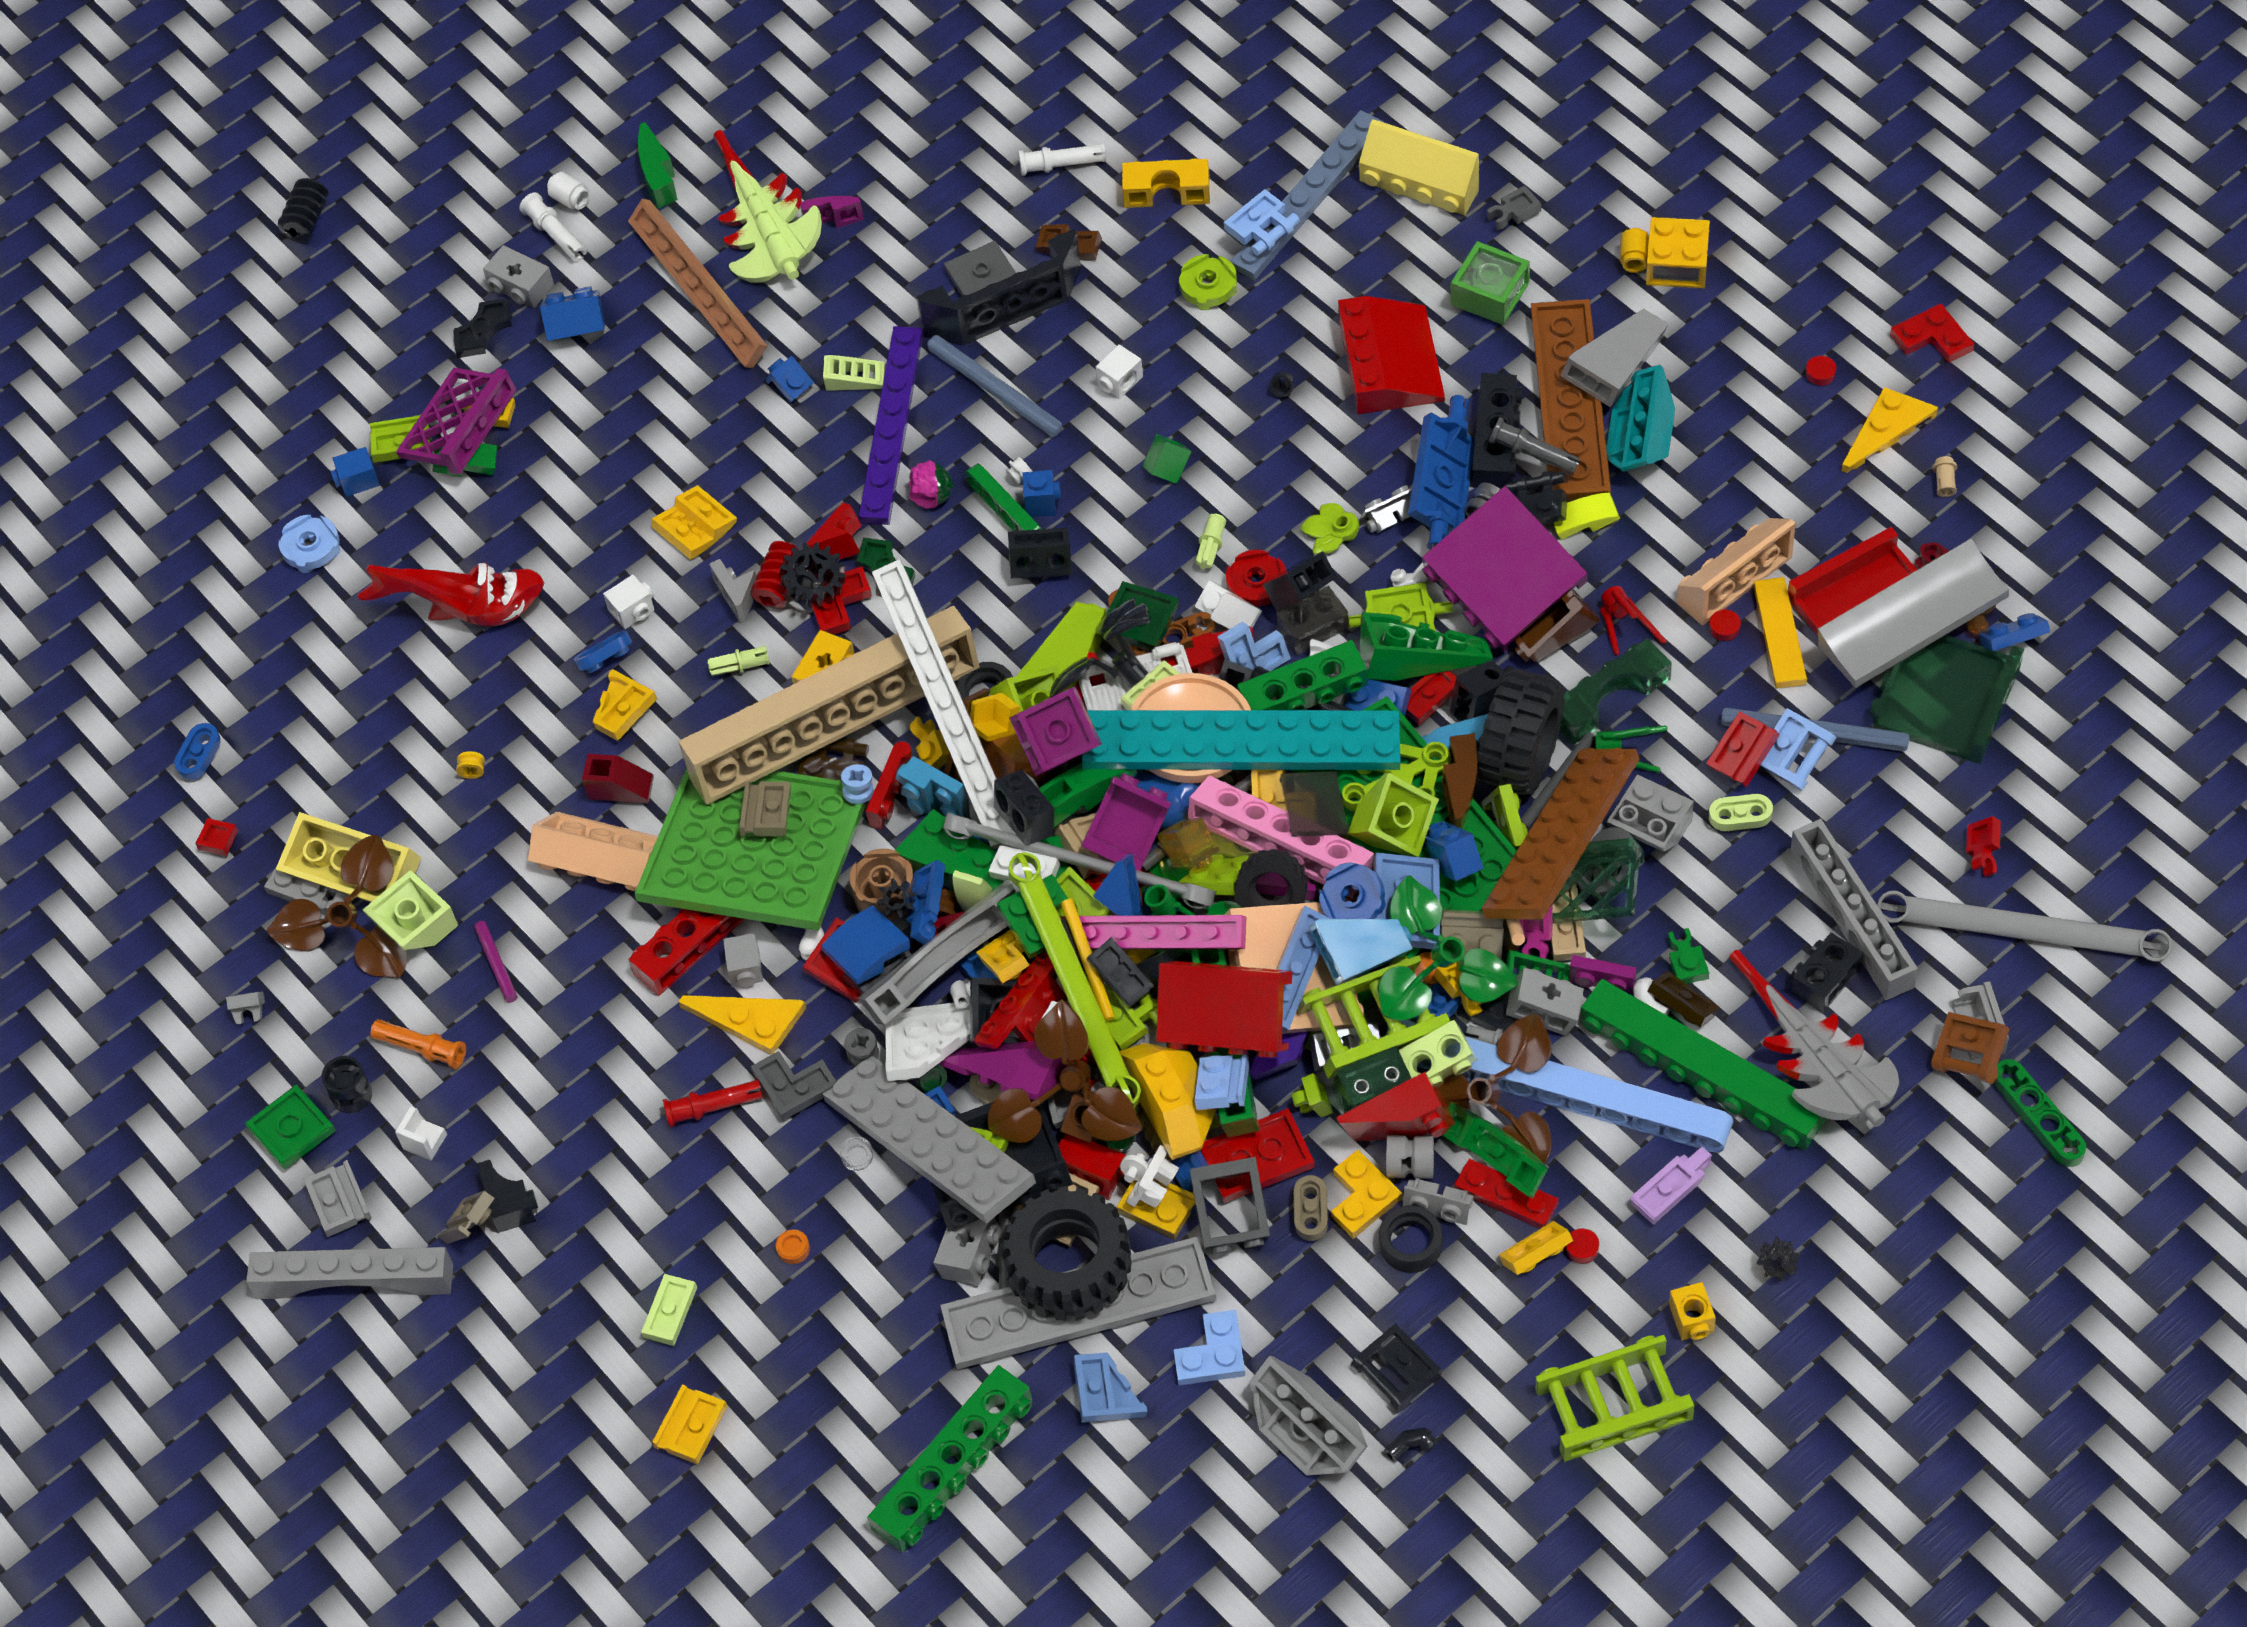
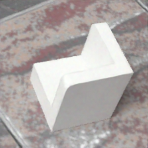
M412 1106L395 1131L403 1150L432 1161L447 1136L444 1128L422 1120L418 1109Z

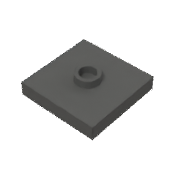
M992 241L944 263L945 271L961 296L974 293L989 284L1002 281L1016 273L996 241Z

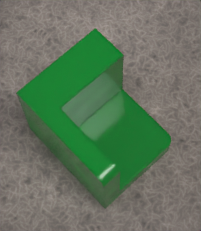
M1156 434L1143 467L1152 475L1177 483L1192 451L1182 443Z

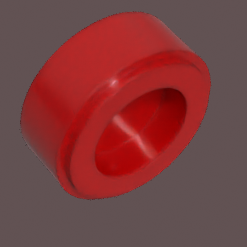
M1815 356L1807 362L1806 378L1812 384L1824 386L1830 384L1835 379L1836 364L1831 358Z
M1723 609L1716 611L1710 618L1709 630L1711 635L1721 641H1729L1736 638L1740 632V617L1731 610Z
M1579 1228L1570 1233L1573 1241L1566 1245L1568 1257L1574 1262L1581 1264L1593 1261L1599 1253L1600 1244L1598 1236L1586 1228Z

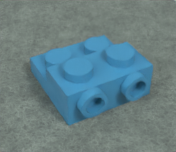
M912 756L907 764H903L899 768L896 780L902 783L901 794L907 798V804L914 812L920 815L923 813L928 815L934 809L937 812L940 810L945 816L947 813L960 817L970 815V803L964 784L915 756Z

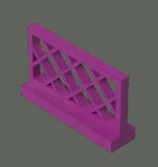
M453 367L397 449L398 457L447 466L450 473L460 475L517 391L507 370L497 368L493 374ZM458 378L468 380V382L453 388ZM487 383L481 391L476 392V387ZM470 390L472 391V395L457 401L456 396ZM453 399L454 403L438 409L441 403ZM472 404L468 411L464 413L461 412L462 408ZM457 411L458 416L443 422L442 417ZM435 420L439 421V424L424 430L427 424ZM457 426L453 433L447 434L446 430ZM443 432L444 437L430 443L428 442V438ZM424 441V446L410 450L413 445ZM443 447L439 453L440 455L432 454V451Z

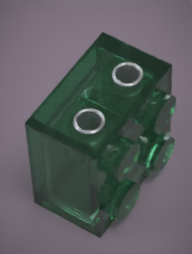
M1394 1046L1336 1070L1332 1090L1343 1113H1346L1410 1080L1412 1077L1397 1046Z

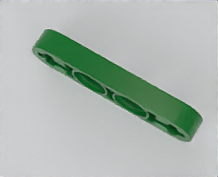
M977 463L965 471V477L971 488L1012 531L1041 529L1033 518L981 464Z
M2013 1059L2000 1061L1997 1064L1998 1075L1994 1081L1996 1088L2061 1165L2066 1167L2079 1165L2083 1161L2086 1152V1143L2081 1135L2018 1061ZM2005 1071L2008 1075L2014 1073V1082L2009 1077L2003 1079V1072ZM2025 1094L2034 1095L2038 1100V1104L2033 1107L2025 1106L2021 1103L2020 1097ZM2044 1119H2053L2058 1123L2059 1128L2053 1132L2046 1131L2041 1127L2040 1122ZM2065 1144L2068 1148H2077L2075 1155L2071 1151L2064 1152Z

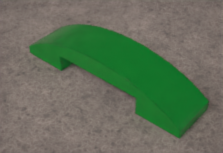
M1451 1102L1448 1109L1455 1124L1450 1126L1443 1136L1457 1146L1472 1151L1507 1176L1506 1181L1528 1197L1533 1198L1548 1170L1547 1166L1512 1136L1472 1111Z

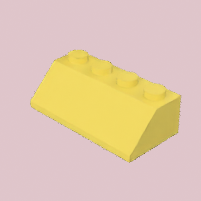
M1372 119L1359 161L1360 181L1367 185L1376 186L1391 191L1394 194L1407 196L1421 203L1431 204L1448 212H1455L1465 216L1479 192V154Z
M299 812L276 870L350 895L357 885L348 884L342 879V860L352 846L371 835ZM382 839L393 859V877L383 889L369 891L363 887L356 897L369 902L374 901L408 871L411 870L413 873H416L421 857L410 848Z

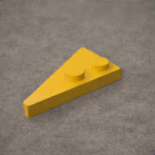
M683 995L678 1001L680 1008L770 1055L775 1053L806 1009L804 1001L789 999Z

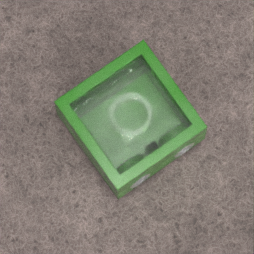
M1477 241L1451 282V305L1504 325L1530 283V261Z

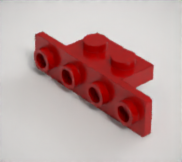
M1047 951L1036 956L1027 970L1018 978L1017 983L1008 995L1001 1000L999 1007L989 1020L982 1025L980 1032L974 1038L977 1045L997 1049L1011 1030H1013L1021 1042L1035 1041L1036 1026L1051 1002H1059L1060 1000L1066 1002L1068 998L1065 992L1052 977L1056 971Z

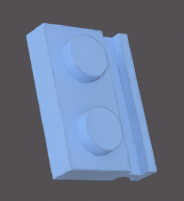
M1243 1054L1242 1058L1233 1059L1232 1055L1200 1058L1195 1092L1197 1110L1230 1107V1103L1239 1102V1106H1244L1249 1070L1247 1054Z

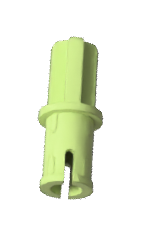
M1210 514L1204 533L1199 537L1200 547L1195 562L1200 566V569L1211 568L1217 550L1222 547L1221 537L1226 525V519L1222 515Z
M766 645L741 652L736 649L735 653L708 660L711 676L740 670V673H743V669L770 664Z

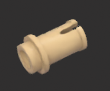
M1948 456L1937 458L1933 465V471L1936 473L1937 495L1940 497H1951L1957 493L1955 484L1957 464L1953 458Z

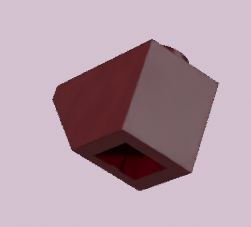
M587 753L582 782L588 799L649 803L654 780L652 773L618 755Z

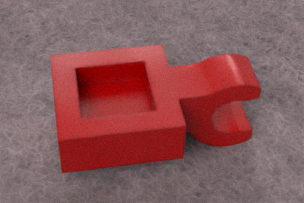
M1994 816L1967 825L1966 853L1973 857L1971 861L1972 869L1978 870L1983 868L1984 877L1994 875L1997 872V864L1992 851L2000 849L2001 821Z

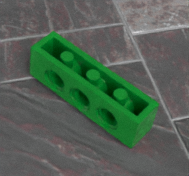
M1349 640L1237 684V688L1248 702L1251 710H1306L1317 704H1327L1335 697L1345 693L1359 691L1363 686L1368 685L1367 668L1353 640ZM1330 674L1338 675L1336 677H1327ZM1302 685H1308V686H1310V687H1308V688H1306V689H1300V688H1298V687H1300V686H1302ZM1275 696L1281 697L1278 700H1270V698Z

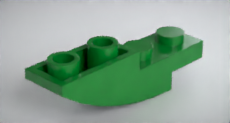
M1081 763L1044 784L1039 790L1055 808L1054 827L1083 805L1089 811L1101 802L1114 775L1120 778L1121 774L1125 773L1133 777L1138 773L1137 770L1082 769Z

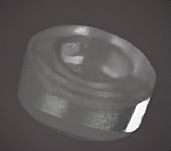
M851 1137L845 1140L840 1147V1157L843 1165L853 1171L867 1168L873 1160V1150L870 1142L863 1137Z

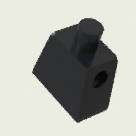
M1487 661L1458 676L1455 680L1449 716L1454 721L1461 722L1488 714L1490 704L1494 699V694L1497 688H1499L1502 678L1505 677L1507 672L1514 670V668L1507 666L1501 669L1494 661Z

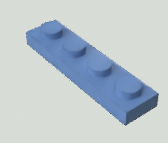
M1307 906L1300 910L1276 968L1279 970H1292V984L1284 985L1282 1033L1284 1034L1290 1029L1320 955V951L1308 928L1314 921L1319 919H1331Z

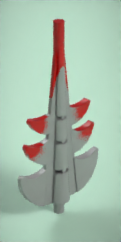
M1740 950L1733 951L1729 956L1730 960L1748 979L1785 1031L1781 1035L1765 1037L1762 1043L1763 1046L1782 1054L1798 1052L1801 1054L1796 1059L1778 1061L1776 1069L1796 1080L1820 1081L1819 1085L1812 1088L1795 1089L1792 1093L1793 1098L1807 1110L1820 1117L1833 1120H1847L1848 1118L1858 1117L1860 1120L1869 1119L1875 1127L1883 1124L1885 1117L1878 1109L1887 1104L1889 1105L1899 1085L1898 1072L1891 1060L1885 1057L1876 1065L1863 1068L1857 1067L1856 1065L1864 1051V1042L1860 1034H1855L1853 1038L1844 1042H1830L1836 1033L1839 1023L1836 1014H1832L1824 1020L1810 1023L1759 974Z

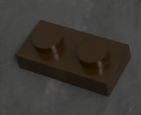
M1669 971L1653 980L1648 989V992L1657 997L1660 1003L1671 1007L1681 1014L1687 1022L1695 1024L1699 1028L1713 1019L1720 1008Z

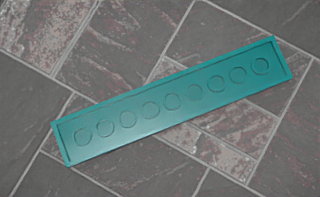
M1087 710L1102 745L1082 755V769L1400 770L1399 711Z

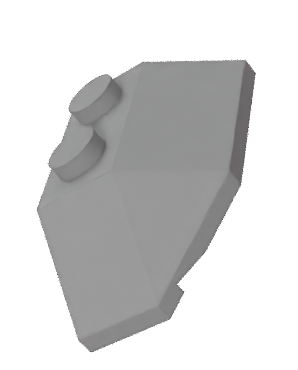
M1269 1356L1251 1379L1250 1387L1254 1395V1407L1259 1430L1306 1476L1348 1473L1368 1447L1358 1422L1309 1376L1274 1356Z

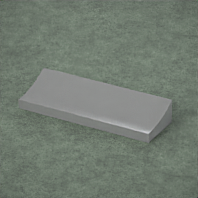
M1971 538L1818 628V647L1850 683L1857 688L2008 598L2009 589L1989 566Z

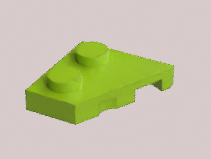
M1511 784L1501 785L1481 802L1484 811L1492 810L1496 821L1492 822L1512 846L1518 850L1528 831L1526 825L1523 822L1521 823L1518 812L1520 804L1517 794L1513 793Z

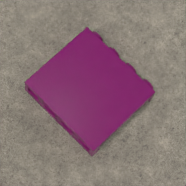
M1506 486L1500 489L1422 557L1424 566L1422 571L1432 583L1438 581L1445 589L1442 592L1448 601L1453 605L1458 603L1465 610L1463 615L1473 627L1479 625L1485 632L1483 637L1494 649L1499 647L1504 653L1508 651V645L1560 601L1565 594L1575 587L1579 590L1588 582V573Z

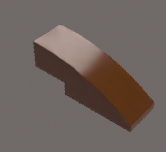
M1475 733L1450 736L1448 749L1451 753V763L1443 765L1441 783L1450 823L1461 829L1467 820L1474 795L1477 774Z

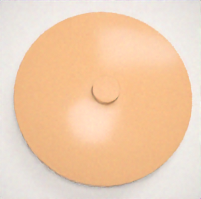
M1184 673L1165 677L1148 686L1134 701L1131 710H1251L1243 695L1227 682L1205 674ZM1148 769L1164 779L1180 783H1202L1209 775L1217 779L1232 771Z

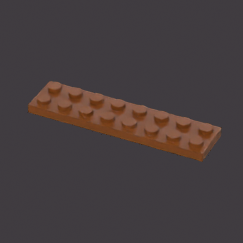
M1590 299L1531 303L1544 442L1581 458L1573 476L1566 473L1567 482L1558 484L1557 489L1563 488L1567 493V501L1609 492L1611 494L1601 401L1560 376L1569 356L1594 340ZM1546 464L1547 471H1553L1554 473L1563 471Z
M1585 748L1577 753L1483 905L1482 910L1485 918L1544 919L1640 758L1636 749Z

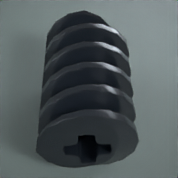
M298 179L282 211V216L278 220L280 231L293 241L300 243L310 241L311 233L315 229L314 225L317 224L318 216L322 213V207L326 204L325 197L329 195L328 189L314 179Z

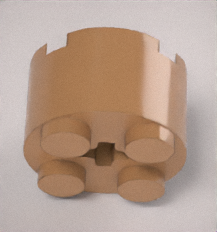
M871 850L864 854L862 860L858 863L855 862L852 866L850 884L859 912L874 905L890 921L901 919L895 911L890 917L886 916L885 911L888 907L877 904V901L883 899L884 895L879 888L884 887L887 889L890 887L891 879L896 880L900 887L905 881L909 882L910 886L907 891L910 893L912 890L914 875L911 864L895 850ZM901 893L899 895L892 894L891 899L894 901V904H902L904 902ZM908 909L904 911V918L908 915Z

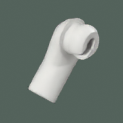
M820 927L819 931L805 929L806 932L799 944V951L804 960L807 961L824 936L822 927Z
M1647 977L1637 980L1633 987L1634 997L1668 1016L1670 1008L1655 1001L1654 995L1648 992L1653 980Z

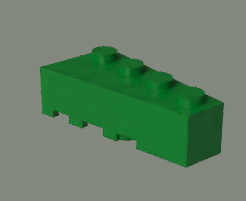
M934 809L895 849L900 856L909 861L913 875L915 871L935 860L945 864L943 886L953 892L952 876L955 870L984 879L992 887V891L1004 882V880L992 878L989 873L997 852L974 836L964 840L955 839L948 835L943 829L946 817ZM950 831L951 834L955 837L965 836L963 834Z

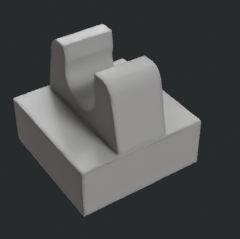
M263 991L226 997L227 1008L231 1010L236 1024L244 1023L243 1014L246 1010L252 1012L254 1022L262 1019V1007L265 1004Z

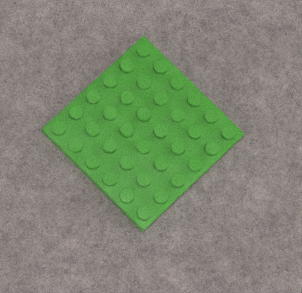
M686 768L636 888V901L819 931L867 802L854 804L846 801L843 797L842 781L774 771L750 783V785H759V781L791 782L792 791L786 836H755L754 833H746L745 836H741L739 827L745 786L706 805L692 784Z

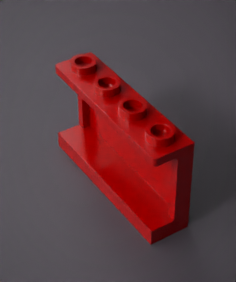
M1892 527L1789 581L1788 595L1790 603L1817 636L1818 628L1917 571L1916 567L1897 546L1898 534Z
M1182 961L1159 963L1157 1042H1168V1048L1188 1049V1044L1198 1045V1051L1216 1052L1218 1047L1228 1048L1229 1054L1243 1055L1247 1054V1050L1258 1051V1056L1277 1057L1278 1052L1289 1050V1043L1282 1042L1284 985L1292 984V970Z

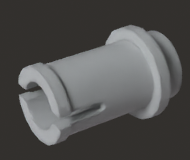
M1469 1025L1466 1033L1479 1036L1478 1039H1472L1498 1046L1503 1030L1498 1028L1497 1031Z

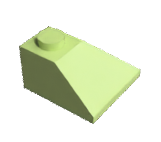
M411 870L363 909V912L403 950L435 946L458 926L451 907Z

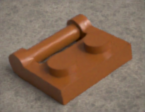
M1948 1012L1932 1058V1068L1940 1072L1950 1070L1978 1077L1982 1082L1994 1083L1998 1075L1997 1064L2010 1028L2004 1024ZM1952 1048L1983 1055L1981 1064L1951 1058Z

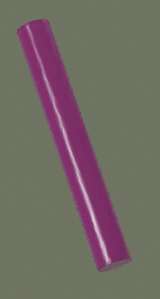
M479 921L474 925V928L504 999L507 1003L514 1002L518 996L485 921Z

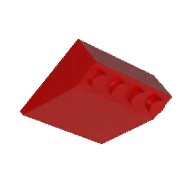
M1372 296L1338 300L1339 326L1357 415L1445 402L1444 389L1425 305Z

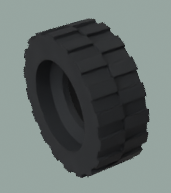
M1270 849L1269 851L1260 850L1257 854L1250 855L1248 860L1241 864L1235 886L1236 900L1240 903L1241 908L1305 903L1308 887V877L1305 875V868L1303 865H1300L1296 857L1288 855L1285 851H1276L1277 849ZM1266 873H1276L1285 879L1287 892L1283 897L1276 900L1265 899L1256 890L1257 879Z

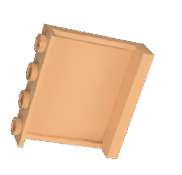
M1320 902L1229 909L1224 915H1243L1247 917L1245 949H1225L1228 965L1276 969L1300 910L1307 906L1325 915ZM1321 953L1304 994L1315 988H1320L1323 991L1336 986ZM1354 994V997L1364 1016L1363 1006L1361 1003L1358 1002L1357 994ZM1342 1000L1324 1005L1335 1029L1354 1027ZM1312 1010L1300 1015L1296 1011L1290 1029L1286 1033L1320 1031L1321 1028Z

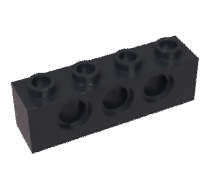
M1481 373L1473 459V487L1478 488L1481 483L1485 482L1502 489L1509 482L1510 477H1516V459H1511L1512 449L1498 442L1490 443L1488 441L1499 417L1503 418L1505 423L1520 429L1521 411L1515 410L1516 405H1522L1523 387H1517V375Z

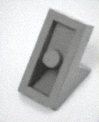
M718 559L709 564L713 580L739 623H742L746 620L754 601L750 591L754 581H756V572L752 570L737 578L732 568L726 569L721 559Z

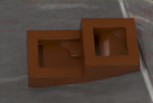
M1069 224L1042 225L1035 247L1036 250L1050 255L1048 240L1058 234L1070 231ZM1076 231L1080 260H1096L1102 240L1099 231Z

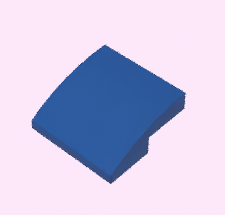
M872 905L845 922L821 947L822 951L858 985L884 972V962L910 949V941L908 937Z

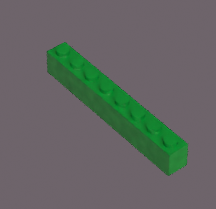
M1603 979L1600 980L1581 1006L1580 1023L1589 1032L1601 1034L1611 1040L1612 1044L1617 1048L1629 1050L1636 1054L1645 1064L1657 1066L1664 1070L1673 1080L1685 1082L1692 1086L1701 1096L1713 1098L1723 1104L1729 1112L1741 1114L1751 1120L1757 1128L1764 1131L1769 1130L1791 1147L1797 1146L1805 1151L1826 1122V1118L1807 1110L1793 1098L1792 1093L1796 1089L1793 1086Z

